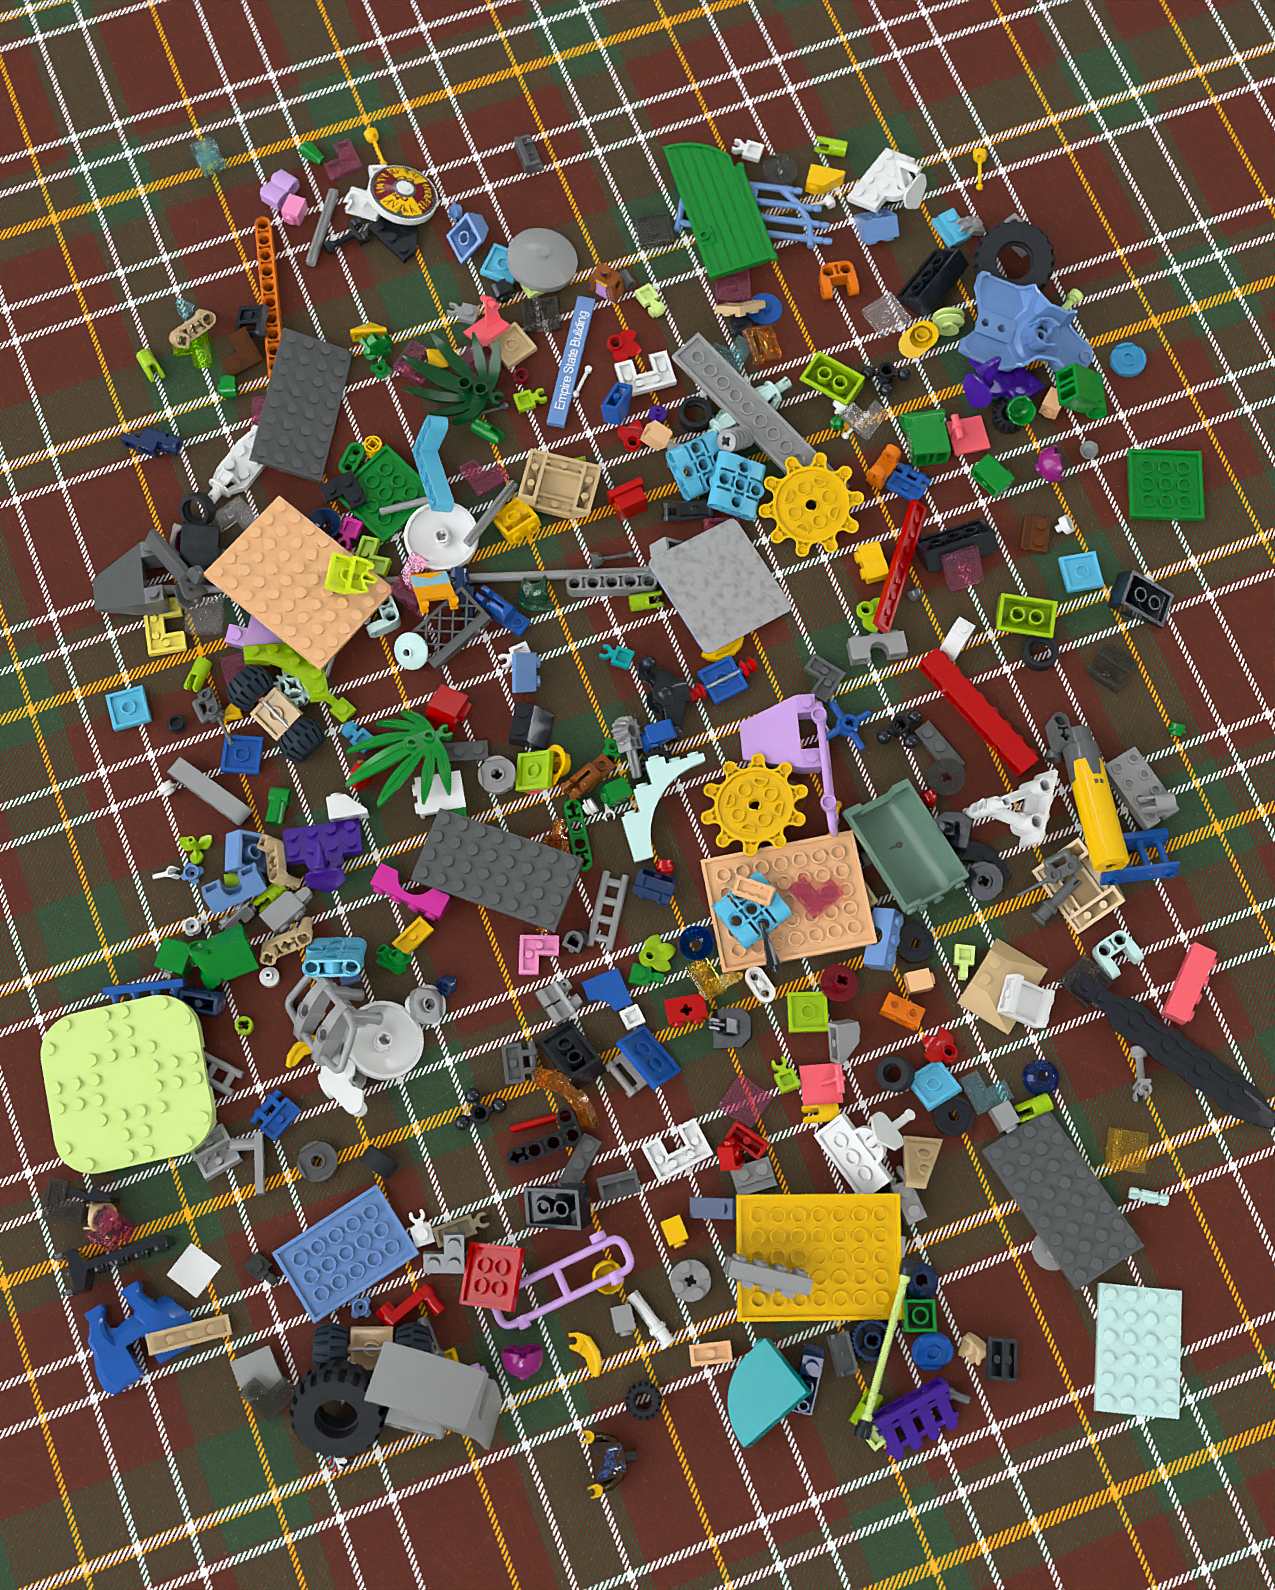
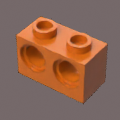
M889 992L879 1014L915 1031L926 1009Z

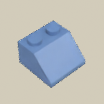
M888 208L879 209L877 213L870 211L853 215L860 239L865 244L867 243V245L876 244L880 240L891 241L894 237L899 236L897 215Z
M514 652L512 654V693L537 691V687H540L541 679L540 675H537V668H540V657H537V652Z
M240 829L227 833L225 872H237V870L255 862L261 874H268L265 852L257 848L259 839L263 834Z

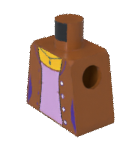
M599 263L591 274L587 289L614 304L618 302L625 291L622 275L613 270L609 265Z

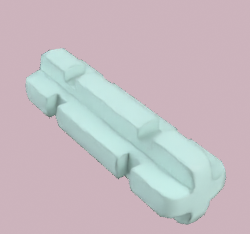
M1131 1187L1128 1192L1130 1199H1139V1201L1153 1204L1158 1203V1205L1166 1206L1169 1203V1195L1158 1194L1157 1192L1143 1189L1139 1190V1188Z

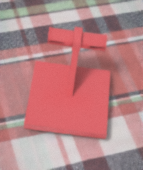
M485 294L480 296V301L485 305V317L463 332L471 340L472 333L475 332L482 347L490 344L492 340L504 334L511 327L509 323L501 319L498 313L499 303L495 302V299L491 296L488 297Z
M953 414L951 416L952 421L946 422L955 456L990 449L981 415L959 419L958 414Z
M830 1063L799 1066L803 1106L843 1103L842 1094L845 1093L844 1081H846V1078L843 1076L842 1064Z

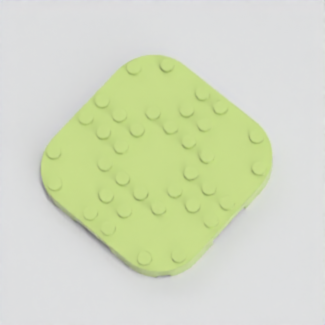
M154 995L73 1013L58 1020L48 1030L41 1047V1064L55 1147L62 1160L68 1166L82 1173H105L189 1154L205 1143V1140L215 1126L216 1105L213 1089L209 1084L203 1050L205 1044L201 1023L197 1014L189 1005L175 997Z

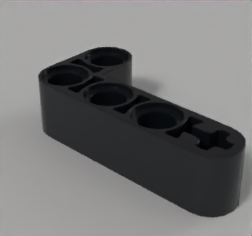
M563 1107L558 1110L556 1118L560 1127L559 1131L509 1150L506 1156L507 1162L511 1166H520L578 1143L582 1135L572 1109ZM562 1111L570 1112V1121L562 1122L559 1115ZM569 1130L577 1131V1140L569 1141L566 1135ZM551 1137H556L559 1140V1146L555 1149L548 1146L547 1142ZM532 1144L539 1145L541 1149L539 1155L532 1156L529 1153V1147ZM525 1147L526 1154L529 1157L528 1160H525V1156L519 1158L518 1163L510 1160L512 1152L516 1151L517 1154L523 1152L521 1148Z

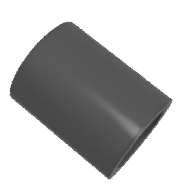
M626 269L619 272L622 275L625 289L633 288L636 281Z

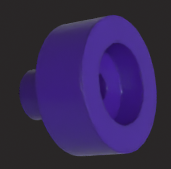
M656 405L649 410L650 422L656 420L663 424L666 421L667 411L663 406Z

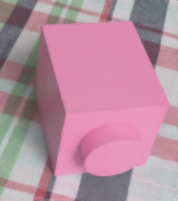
M289 194L281 210L283 220L288 224L300 226L308 210L306 199Z

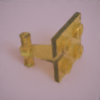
M707 958L684 967L689 978L695 983L700 995L705 1000L726 993L729 986L738 983L744 977L740 971L718 976Z
M1109 1127L1104 1168L1145 1174L1149 1134Z

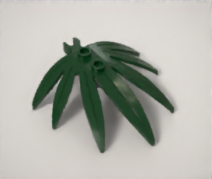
M433 332L431 337L437 349L451 368L461 376L460 378L434 365L402 354L403 360L418 374L438 387L453 393L402 386L404 391L429 401L463 403L429 412V415L443 417L461 414L451 422L453 426L466 424L477 418L483 412L488 402L499 408L501 406L500 402L496 400L499 398L505 399L502 392L493 393L501 372V350L498 339L494 343L488 374L481 344L475 332L472 333L473 356L479 375L478 378H476L462 358Z

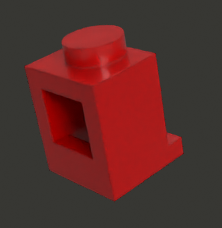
M734 1138L723 1139L717 1147L720 1171L740 1170L745 1163V1159H741L742 1149L738 1146V1140Z

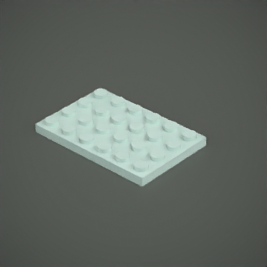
M1098 1283L1094 1411L1179 1419L1182 1291Z

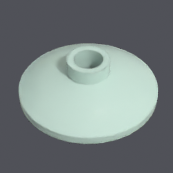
M407 632L400 635L396 640L394 653L400 665L406 669L415 670L421 668L426 663L428 647L420 635Z

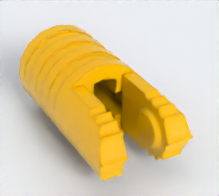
M838 1103L801 1107L803 1113L817 1112L818 1114L805 1117L803 1119L804 1124L831 1122L839 1116Z

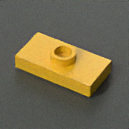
M419 916L392 942V945L403 953L410 955L434 929Z

